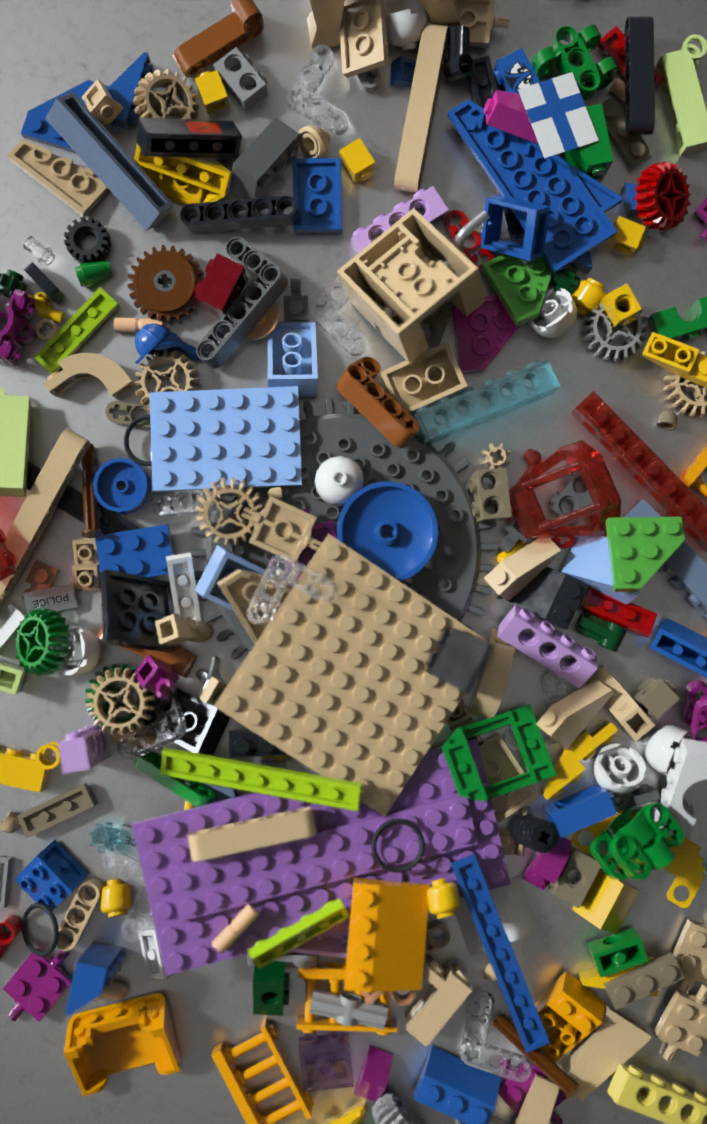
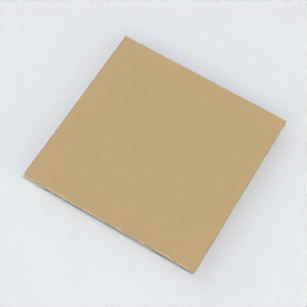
M328 534L214 707L321 776L362 783L360 801L385 817L465 694V692L425 672L427 666H425L427 658L432 652L435 653L439 646L437 643L439 635L444 629L447 630L448 627H453L491 645L493 644Z

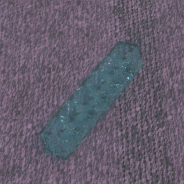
M535 360L525 366L526 369L521 371L513 369L505 373L504 377L499 380L491 378L483 382L479 388L469 387L461 391L457 397L447 396L439 400L435 406L425 405L417 409L414 418L420 425V430L417 434L423 447L553 394L560 384L549 361L539 362V360ZM523 380H530L533 387L526 386ZM502 388L510 390L512 396L504 395ZM479 398H487L490 405L482 404ZM464 406L468 410V414L460 413L457 407ZM435 416H444L446 423H439Z

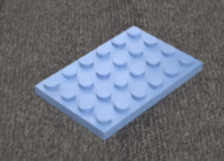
M298 386L150 392L152 488L154 492L203 490L205 487L213 490L211 482L215 481L217 486L220 487L222 486L220 479L225 478L226 485H230L232 477L235 478V486H238L239 482L244 480V488L250 485L253 488L302 486Z

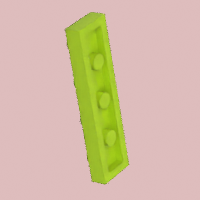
M100 287L43 346L34 358L51 374L61 368L58 361L73 355L120 305Z
M340 898L335 901H329L323 908L313 914H306L297 923L280 929L276 935L267 940L264 939L257 942L253 948L248 950L249 955L260 969L346 920L350 915Z

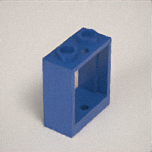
M503 195L486 198L483 210L487 212L489 219L483 223L481 230V248L528 261L543 257L550 207ZM504 206L528 212L523 245L500 239Z
M596 783L543 807L549 822L556 826L558 835L562 838L616 815L615 806L618 804L612 791L608 792Z

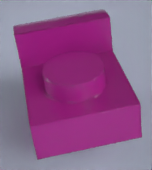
M559 836L556 846L551 851L546 853L536 852L535 858L524 870L522 879L543 891L550 882L554 884L567 862L572 841Z

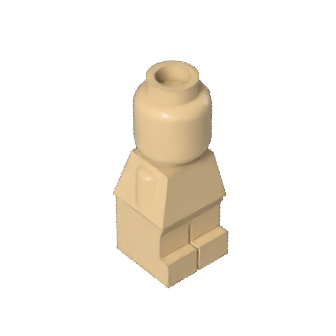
M172 614L155 621L159 643L162 645L174 646L187 640L201 643L207 641L212 636V628L207 622L193 620L189 617L180 618L179 614Z

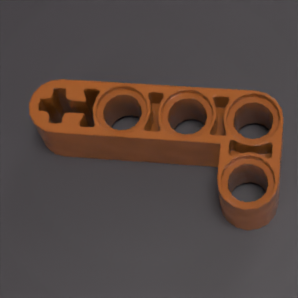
M232 0L231 14L174 50L172 57L187 78L197 75L219 61L235 47L237 49L262 33L264 29L262 13L253 0Z
M362 357L347 367L337 383V389L393 445L404 449L418 433L420 425L413 416L374 380L381 370L378 361L372 357Z
M102 626L96 636L103 640ZM176 645V650L172 653L121 646L143 658H146L149 654L167 662L179 676L188 678L198 657L197 654L179 645Z

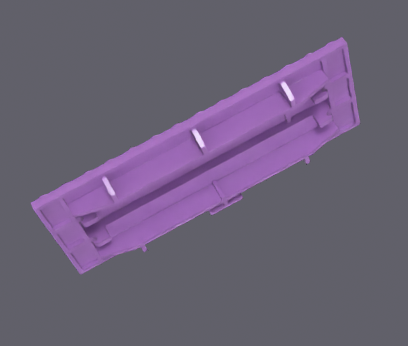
M476 737L467 739L466 741L483 788L487 787L488 783L478 739ZM442 746L430 748L385 817L361 801L359 810L353 811L254 792L132 823L166 976L249 954L248 950L253 948L257 942L264 939L267 940L276 935L280 929L297 923L304 915L313 914L323 908L329 901H335L340 898L350 915L354 877L430 884V887L432 886L431 881L446 878L447 883L453 882L457 885L459 896L462 898V892L450 863L474 854L489 890L511 885L492 800L489 799L482 802L458 795L442 751ZM313 808L317 834L314 836L211 859L192 861L187 836L189 833L296 809ZM401 818L413 822L420 829L424 837L425 848L421 860L415 867L406 872L393 873L384 870L377 864L372 854L371 843L372 837L380 825L391 819ZM393 824L385 828L380 833L376 844L380 859L385 864L396 868L410 864L416 858L420 847L415 831L404 824ZM248 904L252 905L258 911L259 916L244 932L240 933L239 937L223 954L217 951L212 942ZM350 917L319 935L349 928Z

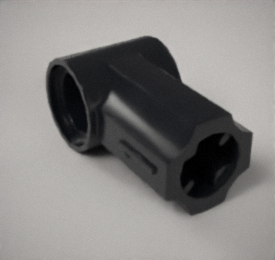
M453 26L449 28L448 59L444 61L442 67L443 74L447 80L454 81L465 78L474 72V60L469 55V27Z

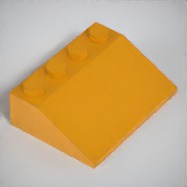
M353 878L344 990L370 993L422 990L429 905L427 891L430 888V884Z

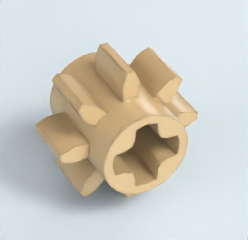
M490 443V451L481 452L486 457L481 465L487 464L490 467L489 469L503 468L502 464L509 465L511 463L506 459L511 451H504L502 449L503 443L498 447H494ZM495 453H498V458L501 459L497 463L492 462V456Z

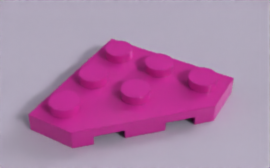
M497 295L485 296L486 301L468 316L453 304L459 368L462 373L484 371L521 326L516 327Z

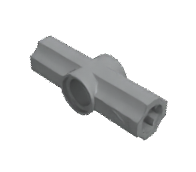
M314 989L309 1013L334 1018L336 1022L345 1026L360 1024L384 1029L388 1005L376 1002L367 1005L365 1000H362L360 996L353 993L343 992L339 995Z

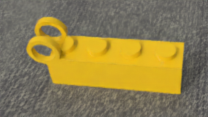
M58 742L45 744L36 753L32 752L31 755L22 754L21 749L7 747V750L0 749V784L39 793L47 788L50 770L62 764ZM48 748L56 753L57 757L54 763L46 758V750Z

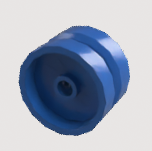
M125 458L111 459L102 464L95 473L93 481L94 494L99 503L108 510L122 515L136 514L143 510L150 502L153 493L152 479L148 472L134 461ZM126 483V488L124 490H120V487L125 486Z

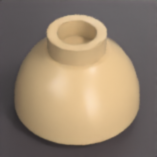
M315 125L301 128L298 144L302 153L307 158H321L327 151L328 142L330 141L328 131Z

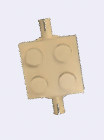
M456 0L459 22L442 25L449 26V28L453 26L469 27L470 46L489 48L490 35L494 27L508 29L509 17H495V0Z
M269 497L265 508L260 513L245 507L244 511L253 516L242 513L241 517L255 522L254 532L249 543L293 563H296L301 551L306 546L317 551L319 547L313 545V543L319 546L323 543L311 537V529L317 517L274 497Z
M687 919L672 954L675 956L684 975V979L678 989L683 993L689 994L694 981L707 984V925L697 924Z
M702 983L696 996L686 995L676 990L653 1031L656 1038L668 1043L665 1052L662 1054L666 1061L672 1062L677 1050L686 1051L698 1057L707 1042V1003L705 1002L707 999V985Z

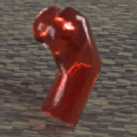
M528 449L524 453V458L528 461V469L521 476L520 481L526 486H529L542 471L541 454L533 449Z

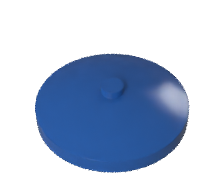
M377 482L363 487L346 502L337 524V539L398 581H401L419 572L432 557L438 539V525L432 507L418 491L402 483Z

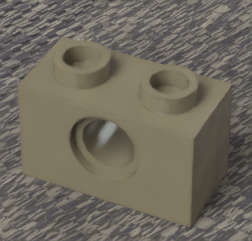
M571 845L567 862L560 876L554 884L550 882L548 889L553 895L580 908L601 866L593 856ZM571 870H578V877L575 880L567 879V875Z

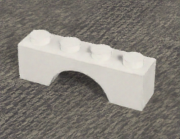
M682 738L680 747H677L674 752L673 768L668 770V784L666 788L662 789L661 804L669 810L681 826L684 838L690 839L696 822V816L692 804L686 801L683 795L692 784L707 779V742ZM656 809L654 814V821L658 822L660 819V813Z

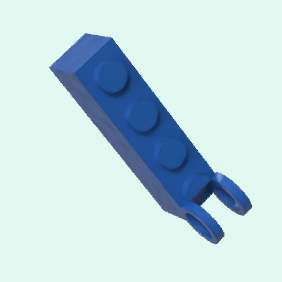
M666 618L650 648L707 678V638Z

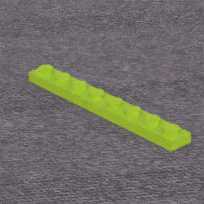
M171 748L162 750L160 775L358 811L360 807L362 783Z

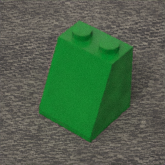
M602 104L586 106L599 141L559 153V156L596 181L601 182L614 160Z

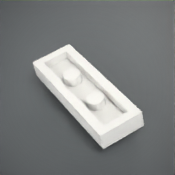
M191 552L166 556L175 614H179L180 618L189 617L193 620H201L197 591H195L196 582Z

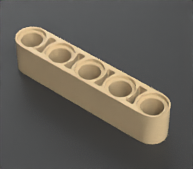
M307 807L189 833L187 836L192 861H201L311 837L317 834L313 808Z

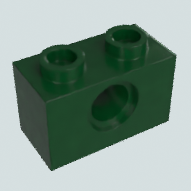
M272 961L260 969L255 964L253 974V1015L283 1016L284 1005H289L290 973L285 972L284 961Z

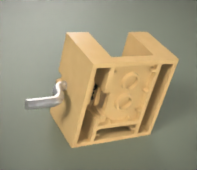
M413 208L337 271L351 304L376 329L380 328L383 337L409 363L429 348L420 322L449 299L466 316L486 301L478 268L463 255L466 238L489 219V215L484 210L458 232L453 245Z

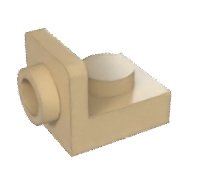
M98 79L82 96L89 112L105 125H110L123 110L121 104L111 97L105 84Z

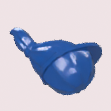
M146 324L136 333L135 347L141 356L135 362L136 364L147 354L154 355L156 351L159 354H163L164 350H168V352L178 350L193 361H202L197 356V348L187 344V342H183L177 334L160 324Z

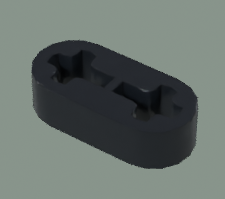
M33 262L23 269L55 303L64 296Z

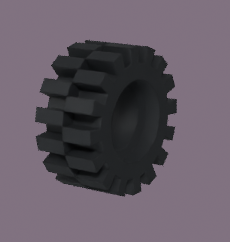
M80 217V222L76 219L72 222L75 225H68L67 229L69 232L64 233L66 238L64 244L71 256L78 260L79 263L98 262L100 258L104 261L106 259L105 253L109 254V247H111V241L109 240L111 238L105 227L97 219L94 221L92 217H88V220L85 217ZM85 233H92L97 238L96 245L89 250L82 249L79 245V240Z

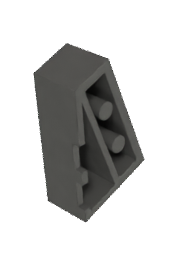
M275 117L233 163L229 193L238 200L261 198L288 159L294 157L298 151L299 133Z

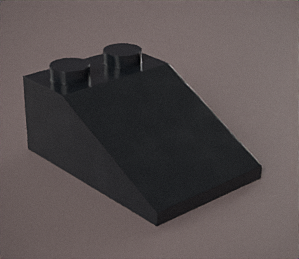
M547 566L509 602L499 595L497 599L512 606L517 604L521 608H528L537 618L548 621L560 629L568 630L588 584Z
M448 627L438 637L437 643L439 646L436 652H432L425 663L427 669L425 672L469 694L494 646L456 628Z
M179 687L168 692V700L158 697L155 693L156 699L151 704L155 706V710L148 712L152 716L150 720L143 719L145 722L144 727L193 753L213 756L230 716L213 705L205 703L199 699L200 697Z

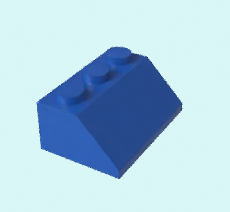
M97 941L91 943L76 962L65 1015H71L101 996L106 987L111 986L113 979H116L118 971L120 972L123 966L124 956H121L122 947Z
M431 1046L413 1096L415 1101L465 1124H489L495 1110L501 1077Z

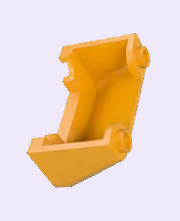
M150 994L83 1011L74 1015L69 1020L64 1055L82 1096L102 1091L108 1083L109 1074L155 1063L157 1072L161 1075L181 1072V1060L167 1002L162 994Z

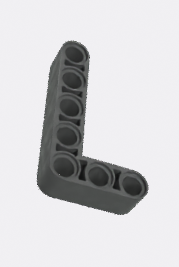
M241 237L231 238L227 242L226 253L233 261L243 265L246 273L253 279L202 339L196 350L197 356L208 367L214 369L221 367L288 286V279L279 266ZM258 295H261L258 300H255ZM246 313V315L242 319H239L241 315ZM228 332H230L229 336L226 337V338H224V336H225ZM212 351H214L213 355L211 357H208L209 354Z

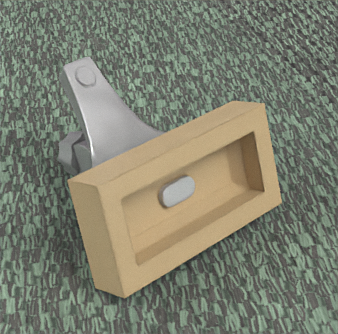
M217 656L212 657L209 672L199 669L195 675L204 685L199 699L213 706L229 684L220 679V658Z

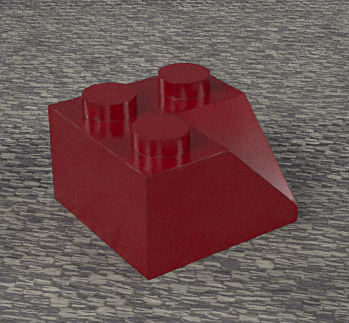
M217 253L214 260H209L205 269L207 274L204 280L199 281L196 285L194 294L199 305L218 318H221L244 290L248 278L243 265Z

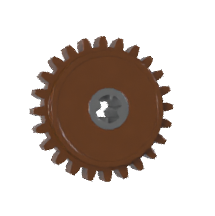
M162 245L161 251H157L155 247H152L153 253L150 255L144 251L145 258L142 260L137 257L136 260L139 265L138 267L132 265L131 269L135 273L128 275L129 280L133 283L127 284L129 290L134 291L129 296L132 300H135L133 303L135 307H141V314L145 315L148 313L149 319L157 316V320L161 321L163 318H166L169 324H172V318L175 317L180 322L181 315L183 314L189 318L188 311L190 309L197 311L194 305L197 302L195 299L196 295L194 294L196 285L199 281L204 280L199 278L204 275L202 269H198L200 266L199 262L193 261L191 253L185 257L183 248L176 252V248L173 245L170 251L166 249L165 245ZM165 281H170L171 285L168 284V288L163 287V285H166Z

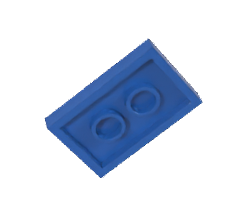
M341 158L292 159L293 198L301 210V218L299 222L294 224V233L342 232Z
M169 524L105 534L95 538L100 573L108 569L144 577L169 574L166 556L174 555Z

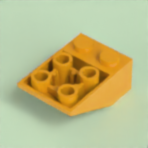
M567 971L550 985L535 1004L550 1042L539 1048L553 1062H556L603 1022L605 1002Z

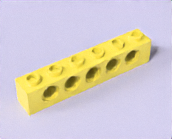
M622 1064L618 1065L607 1090L616 1104L666 1124H707L706 1095L695 1091L694 1094L688 1092L684 1086L673 1082L672 1085L666 1083L662 1077L656 1074L646 1075L643 1070L634 1065L629 1067Z

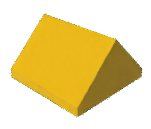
M599 869L580 908L574 906L573 911L599 929L616 934L619 932L640 890L622 880L610 879L604 870Z

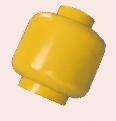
M589 277L587 281H579L574 293L571 295L577 307V312L586 316L593 309L599 310V303L607 294L604 290L605 286Z
M446 878L431 881L432 886L427 891L430 913L437 914V918L457 914V909L461 906L457 885L453 882L447 883Z
M122 879L107 881V886L100 890L101 911L104 914H108V918L127 915L128 910L133 907L131 886L126 883L122 884Z

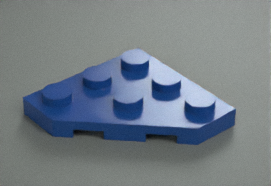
M87 80L29 110L21 135L33 141L76 153L45 118L56 98L71 92L86 106L82 96L94 82Z

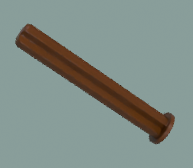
M90 443L81 460L85 530L82 531V536L85 538H97L102 535V531L98 529L97 498L93 489L95 477L94 445Z
M499 1014L493 1021V1026L567 1095L566 1098L569 1099L581 1083L579 1081L576 1083L540 1048L526 1053L515 1025L503 1014Z

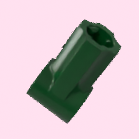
M582 611L573 629L597 641L598 645L614 653H617L627 632L626 629L612 622H605L585 611Z

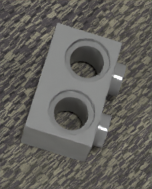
M237 47L213 64L214 69L218 70L223 85L245 112L268 95L266 86L268 82L262 72L254 70L249 56L245 52L241 54ZM233 67H240V70L236 72L230 71ZM248 85L256 86L253 90L245 89Z

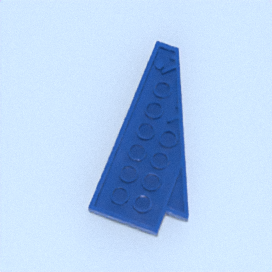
M469 99L448 111L447 117L500 195L550 207L543 258L554 274L616 235L618 231L605 213L622 202L623 198L557 155L544 158L539 144L487 125L484 109ZM510 208L525 230L528 212Z

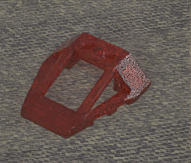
M583 440L558 449L509 490L510 504L524 538H577L583 536L598 538L607 534V518H621V498L603 456ZM562 460H565V466L543 474ZM580 471L593 504L547 522L534 488ZM589 516L592 523L591 525L562 527Z

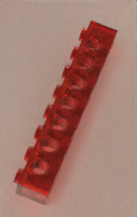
M594 391L591 392L571 414L671 517H682L683 529L707 552V506Z

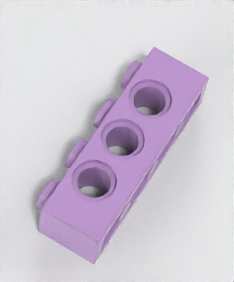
M434 186L427 190L426 188L420 189L414 194L413 199L408 202L402 201L393 208L394 211L387 215H379L373 220V224L367 228L363 226L357 229L351 237V246L356 254L373 242L371 238L374 235L383 234L393 223L400 220L413 208L422 210L425 213L423 217L433 227L445 220L449 209Z
M515 604L499 624L498 637L578 688H581L598 668L597 655L591 648L581 646L569 634H562L550 622L537 618L528 608H521ZM525 630H532V631H534V632H533V633H525L524 631H525ZM546 643H552V644H554V645H553V646H546V645H544V644H546ZM566 656H573V657H575V658H573V659H567V658H565V657H566Z
M99 725L86 726L78 729V731H73L70 734H66V739L58 742L63 774L90 769L111 757L107 731L103 732L102 728L99 729Z

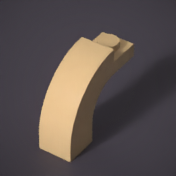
M78 353L61 359L58 363L63 370L52 373L47 378L48 381L44 383L46 389L56 396L80 379L93 378L103 382L116 400L135 387L129 375L116 362L95 353Z
M494 628L491 629L488 641L495 648L482 668L479 681L473 692L469 714L487 719L494 717L498 711L515 653V648L498 637V630Z

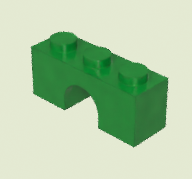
M707 296L698 299L692 305L695 317L694 321L691 322L680 318L676 306L651 314L647 318L650 333L654 332L675 341L685 337L687 341L700 337L701 332L707 331Z

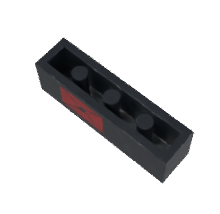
M139 118L136 141L143 155L147 157L238 158L242 135L233 121Z

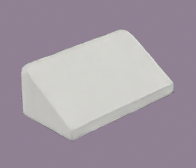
M12 602L0 614V654L16 636V629L20 628V621H23L25 613Z
M155 927L139 930L147 980H166L175 975L166 976Z

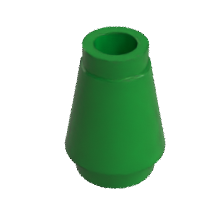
M108 260L81 263L79 267L74 268L81 287L85 285L89 287L108 277V275L113 274Z

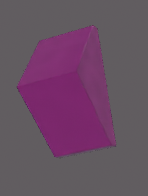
M372 1045L369 1046L354 1095L374 1102L382 1096L388 1082L393 1059L392 1052Z

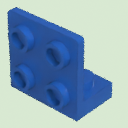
M54 840L15 878V881L36 903L45 904L53 911L89 874Z

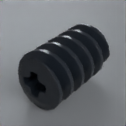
M528 814L518 815L510 825L512 839L516 843L535 852H549L558 842L559 835L556 826L538 817Z

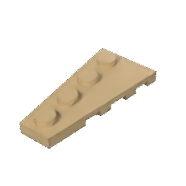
M24 138L7 154L9 161L82 217H85L109 191L90 168L78 166L72 160L52 154V151Z

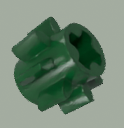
M568 265L565 270L558 271L551 282L552 285L556 286L554 292L561 291L560 288L572 295L581 279L576 276L578 269Z
M6 269L5 273H0V294L11 299L15 289L25 291L27 285L22 282L24 276L10 269Z

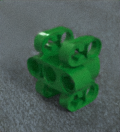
M595 24L587 26L579 33L570 26L560 27L555 34L552 47L549 46L540 50L531 62L538 79L548 75L552 76L557 67H559L562 75L572 72L583 100L591 99L596 92L612 83L619 67L612 56L603 59L599 63H594L589 53L593 49H597L601 39V34ZM565 40L569 44L563 45L560 41ZM577 62L580 64V66H574V65H572V64H576Z
M661 803L649 804L644 807L631 806L609 822L603 832L592 840L590 852L610 879L625 880L629 877L633 880H645L650 876L651 870L662 869L675 859V854L670 848L678 847L682 844L684 832L669 810ZM653 808H656L660 813L658 822H655L651 817ZM636 810V816L633 819H631L632 811ZM669 831L673 832V834L671 835L673 840H669L668 838L670 836ZM601 841H604L608 847L605 855H602L598 850ZM616 864H619V865H620L619 871H620L621 873H616V872H615L616 869H617Z

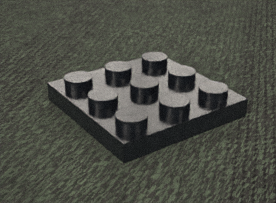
M108 569L101 572L103 643L165 653L175 651L176 645H162L159 643L155 621L174 614L170 582Z

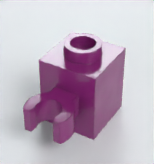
M149 654L134 672L137 674L136 678L143 688L156 693L158 697L165 700L169 699L167 694L171 689H177L176 682L180 678L169 663Z

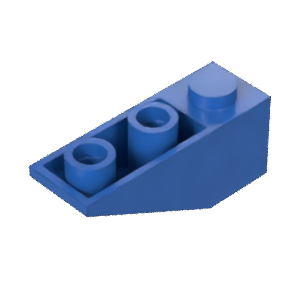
M144 52L107 88L111 97L123 107V110L110 125L131 131L133 123L137 122L139 114H136L134 111L137 105L133 104V99L136 96L134 90L136 87H139L138 82L140 79H145V75L149 72L153 73V64L148 53Z

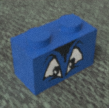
M523 48L496 60L493 72L496 84L498 86L501 85L504 92L519 94L518 89L540 82Z

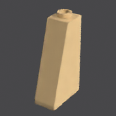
M605 1002L603 1022L576 1045L562 1067V1070L576 1083L578 1081L581 1083L571 1098L575 1095L581 1100L585 1099L617 1070L619 1064L623 1065L650 1041L652 1036L648 1030Z

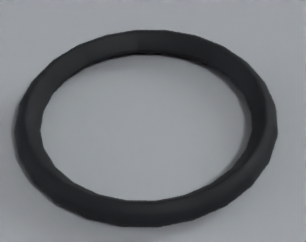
M144 415L133 420L127 427L124 435V447L132 461L138 465L152 466V461H143L135 457L129 446V436L132 429L141 421L150 420V415Z
M401 818L391 819L380 825L375 831L371 843L372 854L377 864L384 870L393 873L406 872L415 867L421 860L425 848L424 837L420 829L413 822ZM393 824H404L411 827L419 839L420 847L416 858L404 867L396 868L385 864L377 853L376 844L380 833Z
M42 903L31 904L25 910L22 917L21 930L23 940L33 954L37 956L50 955L56 948L59 940L57 919L47 905ZM35 908L46 911L53 924V943L46 951L37 950L31 944L27 934V918L29 913Z

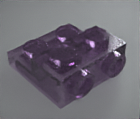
M330 1031L327 1035L306 1033L304 1037H299V1057L304 1092L354 1087L348 1032Z

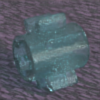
M106 822L105 826L96 823V829L93 832H89L92 838V842L89 845L98 846L97 852L104 853L105 849L113 852V846L116 843H121V840L118 839V833L121 830L118 828L112 829V822Z

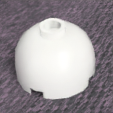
M418 7V12L415 13L411 9L386 15L388 43L394 47H402V51L417 48L416 43L421 39L422 29L426 24H429L428 14L424 7Z
M560 288L561 291L555 292L553 289H548L545 293L538 318L528 321L532 329L539 335L546 338H557L566 334L574 326L577 318V307L571 294L565 289Z
M342 456L329 458L320 465L316 472V490L325 502L334 506H344L352 495L363 488V471L350 458Z
M69 626L67 630L68 634L71 635L68 638L70 646H68L67 651L69 655L64 657L65 664H61L60 669H62L64 672L62 674L84 675L94 669L99 662L101 655L100 642L91 630L80 626Z
M664 725L657 728L654 733L649 732L645 737L643 745L646 746L645 755L651 767L667 776L669 768H673L675 749L680 747L682 738L690 739V735H688L690 732L674 725Z
M618 743L609 744L601 749L594 763V775L598 784L608 792L612 791L615 795L629 794L639 787L644 778L646 765L636 750L631 747L628 750L621 747L622 744Z

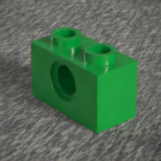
M634 928L587 943L594 967L600 978L649 962L642 940Z

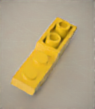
M652 332L642 356L673 374L707 388V356L699 353L700 350Z
M606 720L590 734L587 730L583 729L567 749L563 747L560 749L552 761L557 775L543 780L540 790L541 795L546 800L550 797L555 799L563 792L562 788L569 782L573 784L583 776L581 772L585 768L580 760L583 759L585 761L596 753L594 749L600 744L606 745L615 737L614 733L618 731L615 725Z

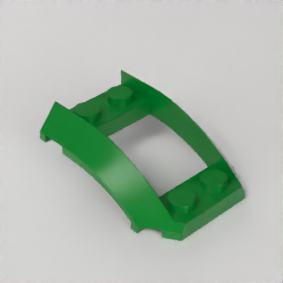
M530 704L459 727L442 746L445 760L460 797L484 802L557 775L540 729L536 725L537 721ZM510 725L527 772L483 788L466 740Z

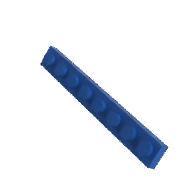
M471 854L450 863L526 1053L550 1043L475 855Z

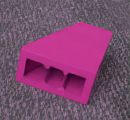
M496 90L493 98H489L484 107L486 124L539 144L520 94Z

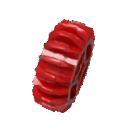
M669 162L652 164L642 171L641 177L637 179L638 186L634 188L637 194L633 198L637 201V206L634 209L639 210L638 218L643 219V225L649 226V229L660 231L673 229L679 223L684 222V216L688 214L687 207L691 205L689 196L692 195L688 190L690 184L686 183L687 175H683V169L678 168L676 164Z

